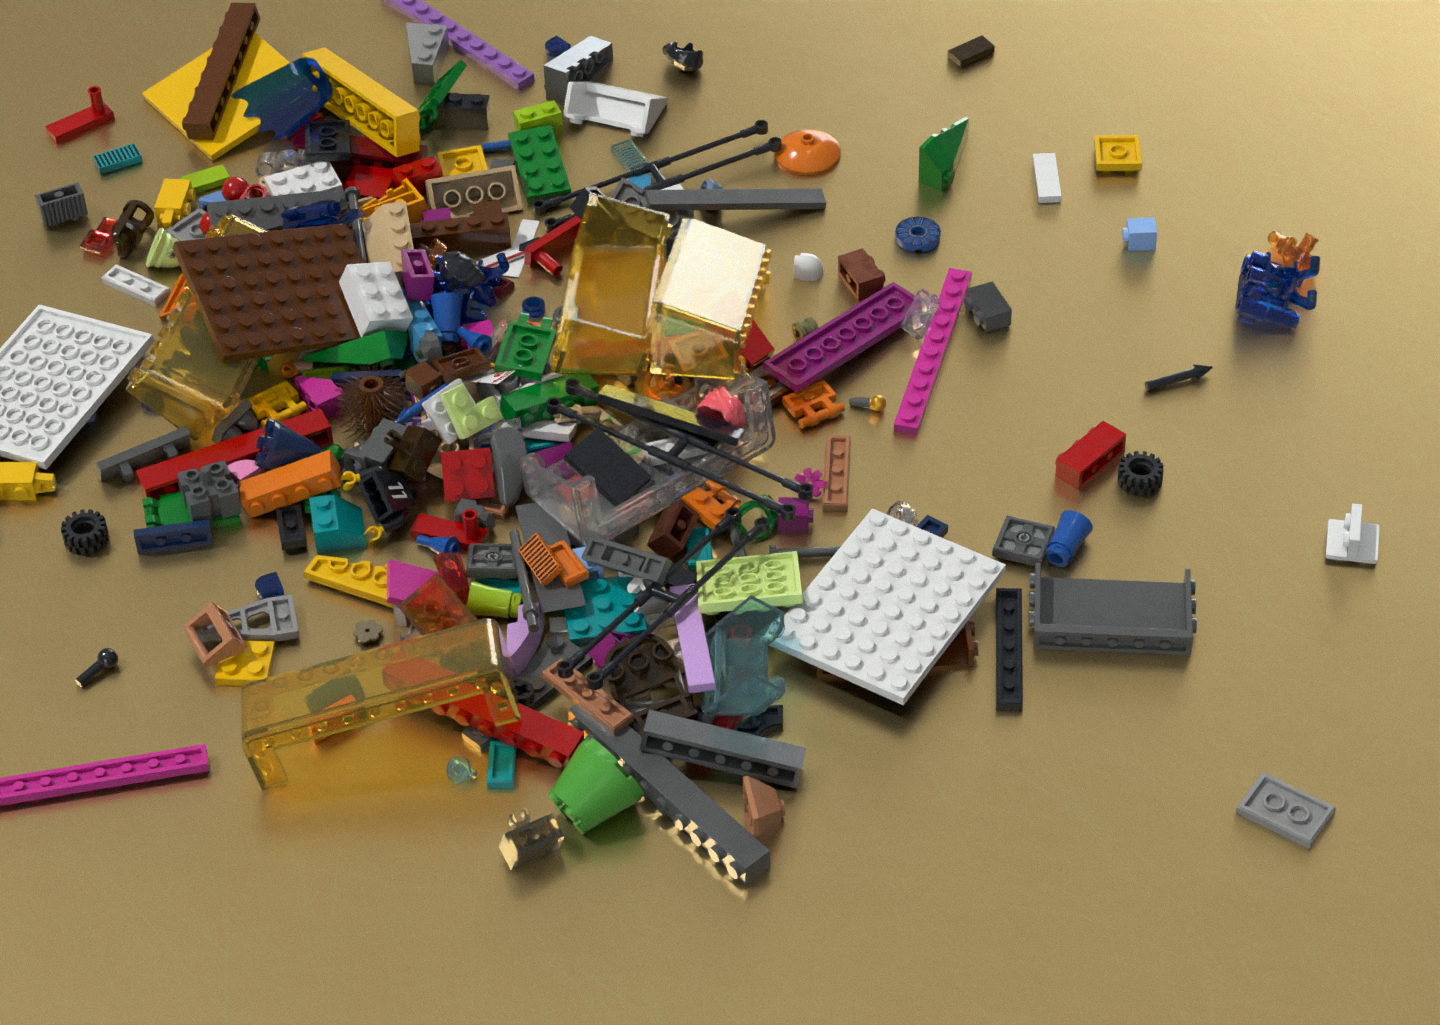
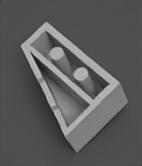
M406 22L414 84L435 85L449 49L448 28L438 24Z

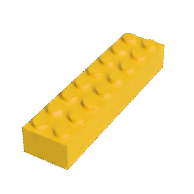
M325 47L302 53L303 74L316 84L319 90L318 93L311 97L342 120H350L352 127L395 157L420 151L419 110Z

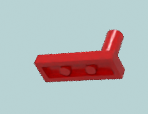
M92 86L88 89L91 107L45 126L47 134L56 144L115 119L114 112L103 101L99 86Z
M576 215L526 246L524 263L530 268L539 263L553 277L558 276L563 266L550 255L582 236L583 220Z
M467 509L462 513L463 523L419 513L410 528V536L413 538H417L418 535L430 538L457 537L460 549L468 551L470 543L485 544L489 538V530L479 527L478 515L474 509Z

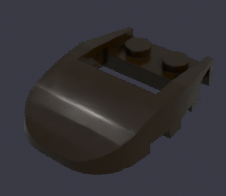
M650 634L606 677L613 699L629 712L631 710L626 699L672 680L675 681L681 694L633 714L634 721L629 726L641 737L649 710L694 721L698 720V712L694 706L693 695L688 690L684 666L682 663H679L668 642L660 636ZM638 636L625 640L611 648L605 657L604 664L611 662Z

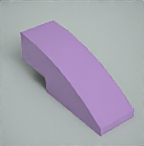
M534 602L539 613L537 618L539 630L532 633L528 629L527 621L523 618L522 613L524 605H518V622L507 624L506 660L514 677L518 676L527 666L540 644L545 620L539 602Z

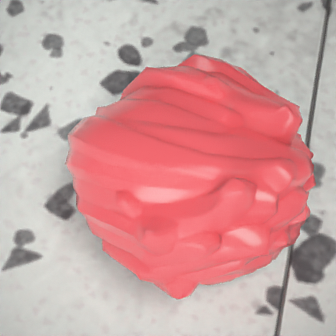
M722 386L720 389L714 388L697 405V413L744 428V407L737 398V395H730L725 386Z

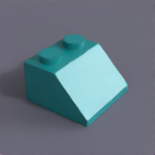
M335 494L309 498L317 554L367 547L366 535H363L365 528L361 507Z

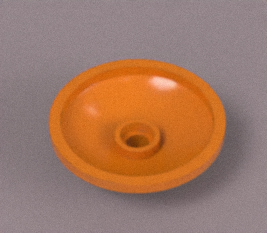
M813 129L797 130L781 138L782 149L779 152H774L775 160L782 169L801 176L825 173L834 168L841 157L839 143L827 133Z

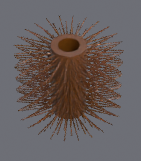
M369 369V376H362V379H358L356 383L349 380L348 382L352 384L343 385L345 387L343 389L349 390L335 389V391L347 395L343 396L340 394L341 397L346 399L342 400L337 406L342 407L343 411L348 413L340 417L341 420L339 421L346 422L344 424L346 427H350V431H353L351 428L358 429L349 437L359 433L358 431L364 428V431L358 438L364 435L365 432H368L370 435L383 418L390 421L394 420L393 422H395L397 419L394 418H398L400 413L396 412L402 411L409 404L404 402L409 396H405V392L399 390L402 386L397 384L395 379H392L394 380L392 381L393 383H387L391 381L389 379L393 377L392 375L383 381L382 379L386 374H383L380 378L375 376L374 372V376L373 374L370 376ZM350 421L351 423H354V425L348 426L347 423L350 424Z

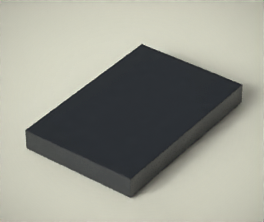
M350 120L306 121V162L351 160Z
M599 427L569 450L563 458L616 508L620 507L652 478L644 468Z

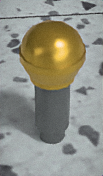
M881 395L871 398L854 397L849 399V405L870 407V409L879 412L886 407V399Z

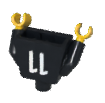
M381 466L360 470L358 474L346 471L340 481H350L343 485V490H351L355 482H358L376 524H380L379 527L370 526L363 535L369 532L375 535V538L371 539L368 544H374L382 533L387 534L402 526L410 515L409 510L415 506L416 492L413 488H408L404 477L401 474L391 473Z

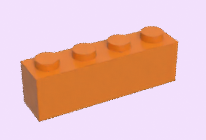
M327 450L239 482L240 503L248 515L253 518L276 510V508H281L341 487L340 464L332 452Z

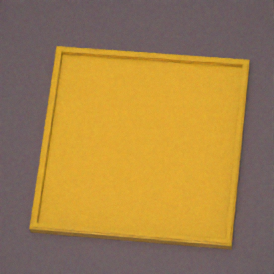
M254 33L214 140H189L208 158L214 161L318 93V87L259 35ZM213 48L142 93L144 99L187 138V133L182 127V120L186 117L189 103L192 102L195 88L200 82L201 73L206 67L207 58L210 56Z

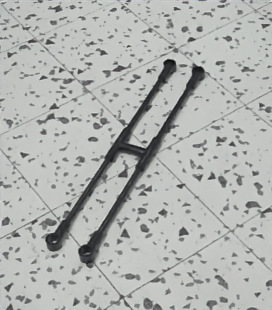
M758 120L754 126L740 130L739 133L672 157L667 156L634 168L628 173L589 187L596 186L600 189L619 182L622 177L627 179L650 172L657 183L646 186L643 190L645 192L646 190H661L753 155L758 156L769 151L779 152L782 149V141L778 137H772L768 140V143L754 147L751 151L684 175L679 174L666 179L660 172V168L671 165L672 162L730 141L755 134H767V121ZM582 189L561 197L556 196L548 200H535L532 202L533 213L542 215L546 212V209L577 197ZM574 214L565 215L557 219L553 217L547 218L544 222L546 232H551L575 217Z
M570 378L566 381L565 391L567 394H578L597 401L598 394L580 385L578 379ZM552 397L547 400V412L549 414H561L572 420H579L594 428L599 427L603 432L645 450L653 457L682 470H689L764 504V507L779 513L780 517L785 521H791L795 518L796 507L793 504H781L770 498L761 497L691 465L690 462L679 458V454L688 445L703 451L707 450L782 484L783 487L798 493V497L802 500H810L813 497V486L810 483L800 484L787 477L782 478L713 447L708 442L678 428L607 405L663 430L667 435L678 439L679 441L671 450L666 452L653 445H646L578 414L576 410L561 404L559 398Z
M735 507L728 508L725 511L726 516L715 525V529L667 572L663 585L651 583L634 599V603L581 651H577L568 660L560 661L557 664L558 676L560 678H570L573 676V669L585 659V655L634 610L642 607L650 598L656 597L671 603L664 609L663 614L611 662H607L597 672H591L587 675L588 688L591 690L601 689L603 687V680L615 670V667L667 618H671L698 593V589L748 543H752L759 535L767 534L770 531L769 520L764 517L756 519L754 521L755 526L744 536V539L698 582L690 585L681 595L661 589L669 582L670 577L717 534L722 533L731 524H737L741 521L740 510Z

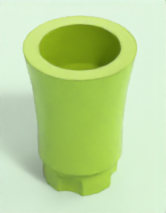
M472 581L467 602V616L518 618V605L523 604L521 593H513L512 590L495 588Z

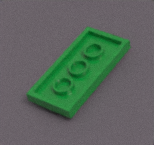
M551 125L508 133L509 143L527 203L538 199L546 200L556 196L561 197L571 193L569 180Z

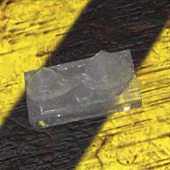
M924 289L919 290L900 327L915 339H922L941 303L938 300V296L930 294Z

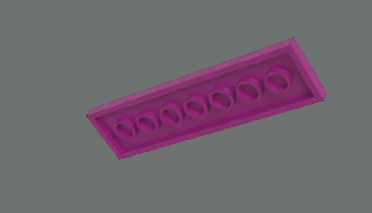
M892 282L763 362V370L798 393L926 312L928 303L895 282Z

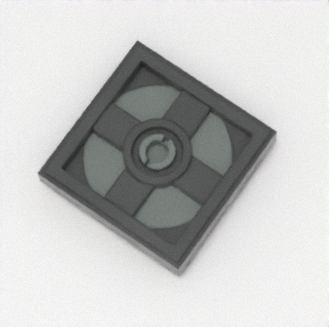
M1007 515L993 547L992 556L1035 566V563H1041L1042 567L1046 550L1048 549L1047 546L1055 532V526Z
M470 543L466 578H499L502 580L517 578L512 545Z

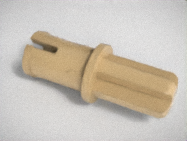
M575 404L573 407H569L576 410L578 414L593 421L600 418L601 411L596 406L581 407ZM561 414L553 415L554 417H560L554 419L557 423H581L579 420H572Z

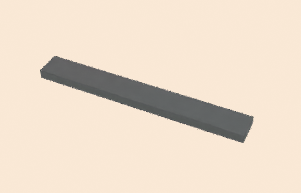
M822 188L646 190L645 193L649 211L825 209L827 203Z

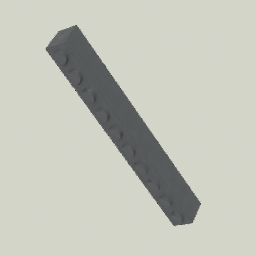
M576 704L568 709V725L583 731L585 739L587 737L590 739L594 738L604 746L628 773L627 777L631 775L644 791L645 795L643 797H648L662 814H667L673 820L678 829H683L687 832L696 845L702 846L709 852L710 857L715 862H720L727 868L728 873L734 879L738 878L746 886L770 868V850L664 756L639 750L642 737L629 725L616 735H613Z

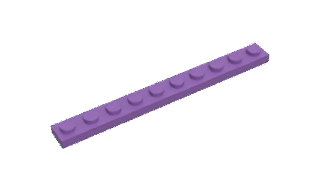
M383 0L416 23L447 26L449 45L517 90L535 81L534 73L422 0Z

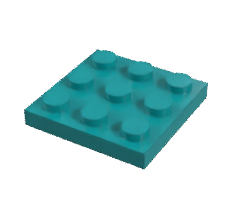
M615 576L580 582L586 605L564 609L569 641L576 646L589 644L603 629L634 603V599L640 595V592L634 594L627 591V586L634 577ZM633 611L613 631L635 636L640 635L647 629L644 614Z

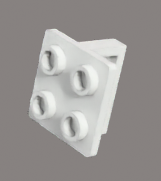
M460 378L454 380L422 403L428 417L421 422L422 426L428 430L437 429L446 445L457 440L459 436L440 395L460 384H464ZM468 392L473 405L476 404L473 398L471 397L470 393Z
M1352 503L1351 512L1345 513L1344 520H1328L1327 559L1377 563L1380 526L1378 524L1361 522L1362 504Z

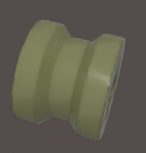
M812 317L806 318L802 323L796 322L792 324V332L796 341L818 329V325Z

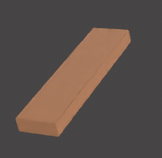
M826 435L824 470L826 485L823 489V511L848 512L851 436Z
M562 658L542 671V678L613 735H616L634 721L633 714L603 690L589 689L586 677L575 668L573 669V676L570 678H560L557 672V664L563 661Z

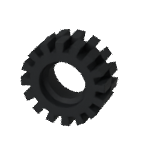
M1134 451V455L1128 453L1126 457L1123 456L1118 468L1120 488L1123 487L1125 492L1130 490V495H1134L1135 492L1139 493L1138 496H1143V493L1149 496L1151 491L1156 493L1158 488H1161L1163 481L1164 465L1161 463V459L1159 457L1155 459V455L1152 453L1150 456H1147L1146 451H1143V454H1139V451ZM1135 472H1144V473H1146V474H1148V475H1137V474H1134V473H1135Z
M83 509L80 510V514H77L75 511L72 513V517L67 516L65 518L66 522H62L61 533L64 545L68 551L71 552L73 550V554L77 555L79 551L81 555H86L87 551L90 554H94V549L100 551L102 549L101 545L106 546V540H109L105 517L100 515L98 511L93 513V510L89 509L88 513H85ZM85 530H92L86 534H78Z

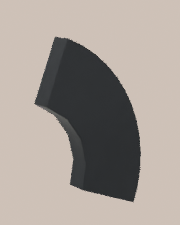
M783 705L767 706L752 712V715L743 722H739L734 730L760 737H765L773 732L783 731Z

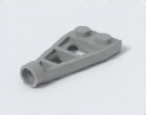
M292 594L266 598L227 612L232 621L240 620L242 622V629L238 630L243 640L277 642L299 638ZM261 613L269 615L271 624L266 629H253L247 625L248 619ZM213 624L196 630L203 643L207 641H223Z

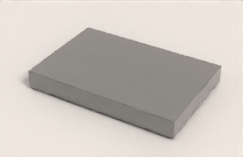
M1262 772L1236 808L1237 814L1308 849L1311 848L1336 811V807Z

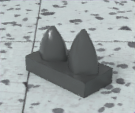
M245 399L215 428L211 440L216 444L243 435L238 427L250 431L258 430V421L251 412L253 404Z

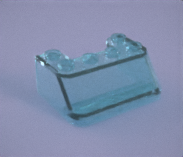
M750 595L706 633L705 636L716 690L701 692V709L703 712L711 716H757L763 713L776 700L782 698L786 690L784 679L779 676L768 679V645L775 639L780 638L784 633L783 611Z

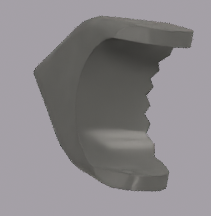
M512 427L497 430L490 440L493 452L491 460L494 487L500 502L505 506L512 505L519 499L526 484L529 466L522 434Z

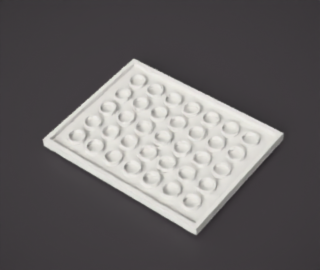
M39 304L0 348V456L19 462H36L39 468L47 469L155 342L153 335Z
M872 508L802 593L803 604L791 607L766 637L767 645L904 705L1006 572V564Z

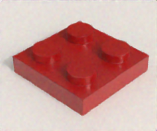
M490 448L440 452L445 502L460 501L461 498L471 500L495 497Z

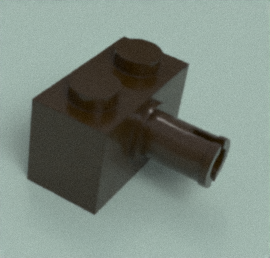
M408 425L403 436L394 429L388 431L386 435L391 439L384 437V442L396 450L386 469L392 473L401 474L405 481L421 483L442 439L424 427Z

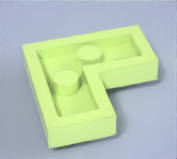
M460 384L440 395L460 440L503 419L493 396L487 397L473 405L464 384Z

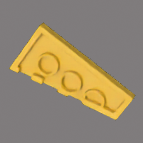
M316 555L304 571V577L307 580L394 608V604L386 603L388 563L385 566L372 565L371 561L361 560L358 563H351L346 558Z

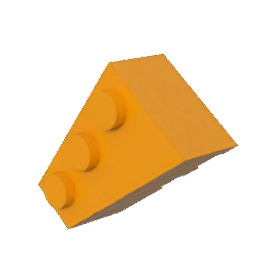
M406 178L401 181L402 185L395 190L390 188L386 190V195L378 200L373 198L359 207L361 225L382 204L406 201L409 223H417L419 220H424L423 211L427 210L425 199Z

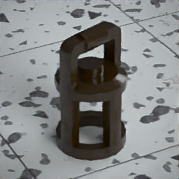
M128 201L119 219L112 226V238L119 257H126L131 248L140 243L145 230L154 219L152 208L142 201ZM137 208L142 209L146 213L142 221L133 217Z

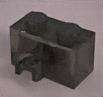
M526 808L522 809L520 813L523 821L516 820L513 813L509 815L508 823L514 830L503 834L498 847L511 870L560 848L565 835L552 813L532 822H529L530 813Z

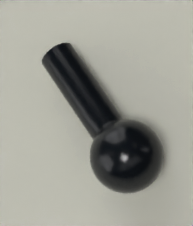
M111 648L102 649L97 656V661L75 679L76 683L83 687L104 668H113L118 662L117 652Z

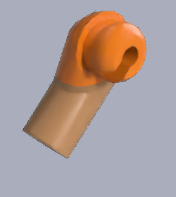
M290 360L281 366V375L284 378H293L302 373V371L315 369V362Z

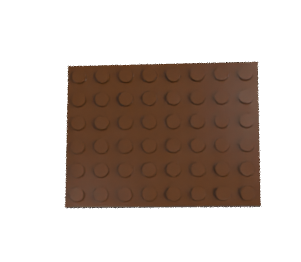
M346 223L174 242L173 251L221 362L334 347L361 338L339 284L340 278L348 264L364 263Z

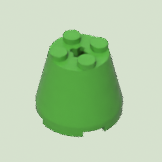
M587 737L580 743L547 797L556 805V810L565 819L569 817L573 821L574 827L584 835L597 825L636 804L645 794L634 777L631 775L627 777L628 773L604 746L594 738L590 739Z

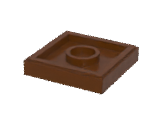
M478 347L432 361L434 370L441 375L445 384L459 378L464 379L491 370L490 362Z

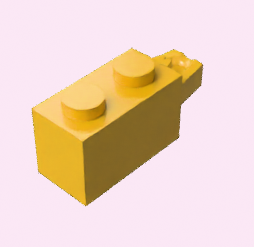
M164 178L154 210L157 225H162L165 231L191 214V204L196 200V191L192 189L191 180Z
M0 462V500H37L38 493L55 491V475L40 473L36 462Z

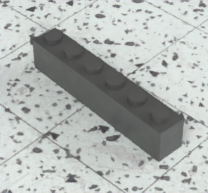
M653 710L648 712L639 748L641 751L796 789L806 753L805 747Z

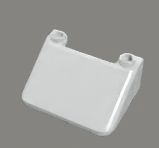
M569 82L563 117L570 118L569 122L582 124L583 120L622 127L630 129V135L643 137L644 134L650 132L666 106L668 98L597 82Z

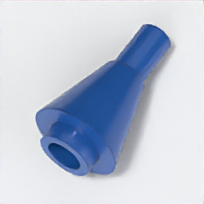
M465 327L458 329V335L465 339L470 348L478 347L484 356L489 353L492 348L490 336L469 331Z
M418 535L416 539L418 545L429 547V549L447 561H452L460 552V544L457 537L430 538Z

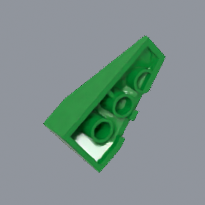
M964 117L953 123L950 129H942L939 135L936 133L932 134L919 147V183L942 192L948 184L950 185L953 182L968 138L969 118Z
M383 330L303 357L304 361L364 365H368L369 362V365H380V368L382 366L387 368L394 366V361L403 359L408 341V333Z

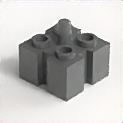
M225 460L202 466L199 472L196 468L177 473L180 495L185 507H187L191 522L209 519V522H213L212 517L221 515L222 519L242 514L239 492L234 480H231V474Z

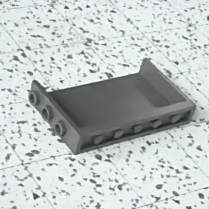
M1035 563V573H1030L1029 588L1034 589V592L1029 593V607L1034 608V611H1029V626L1034 627L1033 649L1191 655L1193 633L1197 631V618H1192V614H1196V599L1191 598V595H1195L1196 581L1191 580L1190 569H1185L1184 583L1040 577L1041 563Z

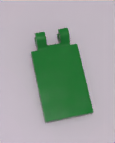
M462 60L458 61L437 80L417 110H419L420 114L419 133L426 127L425 117L430 116L428 119L429 123L437 118V106L443 101L467 66Z
M520 312L518 321H510L495 362L494 372L515 371L511 375L542 381L556 339L557 330L551 328L553 318L543 317L541 327L529 325L528 319L530 314Z
M180 492L159 495L160 500L151 497L142 499L147 528L191 522ZM239 514L222 519L221 515L212 517L213 522H210L211 529L241 524Z

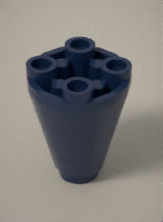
M268 418L264 429L265 435L260 434L257 440L256 448L260 449V452L257 453L255 466L276 469L326 450L321 449L319 445L281 422Z

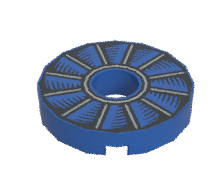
M918 216L909 217L902 220L896 226V242L901 248L910 252L920 249L921 252L929 251L939 244L941 230L934 220Z

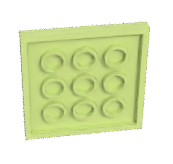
M797 551L733 557L698 589L699 613L716 615L723 611L738 613L753 608L767 610L773 606L794 607L797 604H803ZM721 559L696 561L697 582Z

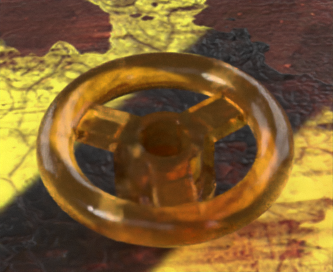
M657 364L645 374L642 383L643 392L646 397L661 401L662 398H658L655 395L662 391H672L677 393V395L669 399L678 403L687 395L690 388V379L688 375L684 374L681 366L677 364ZM671 370L681 376L683 387L675 384L674 374ZM655 375L656 386L650 389V380Z

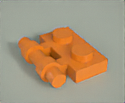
M825 380L810 385L798 393L793 392L782 397L783 405L794 418L801 415L805 416L798 420L801 428L816 426L819 424V421L826 418H835L838 416V413L845 411L842 402L833 404L836 401V393ZM821 407L823 408V410H820V411H818V412H815V411H814V410H816V409H818V408H821Z
M707 480L705 487L709 491L706 492L699 486L682 496L681 499L699 514V520L711 530H714L715 525L726 516L725 511L728 508H739L742 504L738 497L735 495L731 496L726 492L724 486ZM717 499H721L724 504L719 503Z

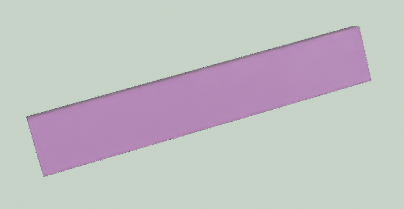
M694 584L669 587L670 592L681 595L690 585ZM696 594L674 614L689 693L716 690Z

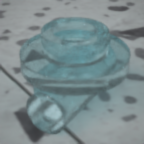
M455 756L450 759L447 765L448 777L455 783H463L468 779L474 780L477 776V771L471 768V764L466 757Z

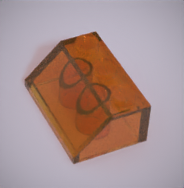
M439 573L434 574L398 605L399 609L441 659L450 655L463 657L471 653L470 644L484 642L491 636V633Z

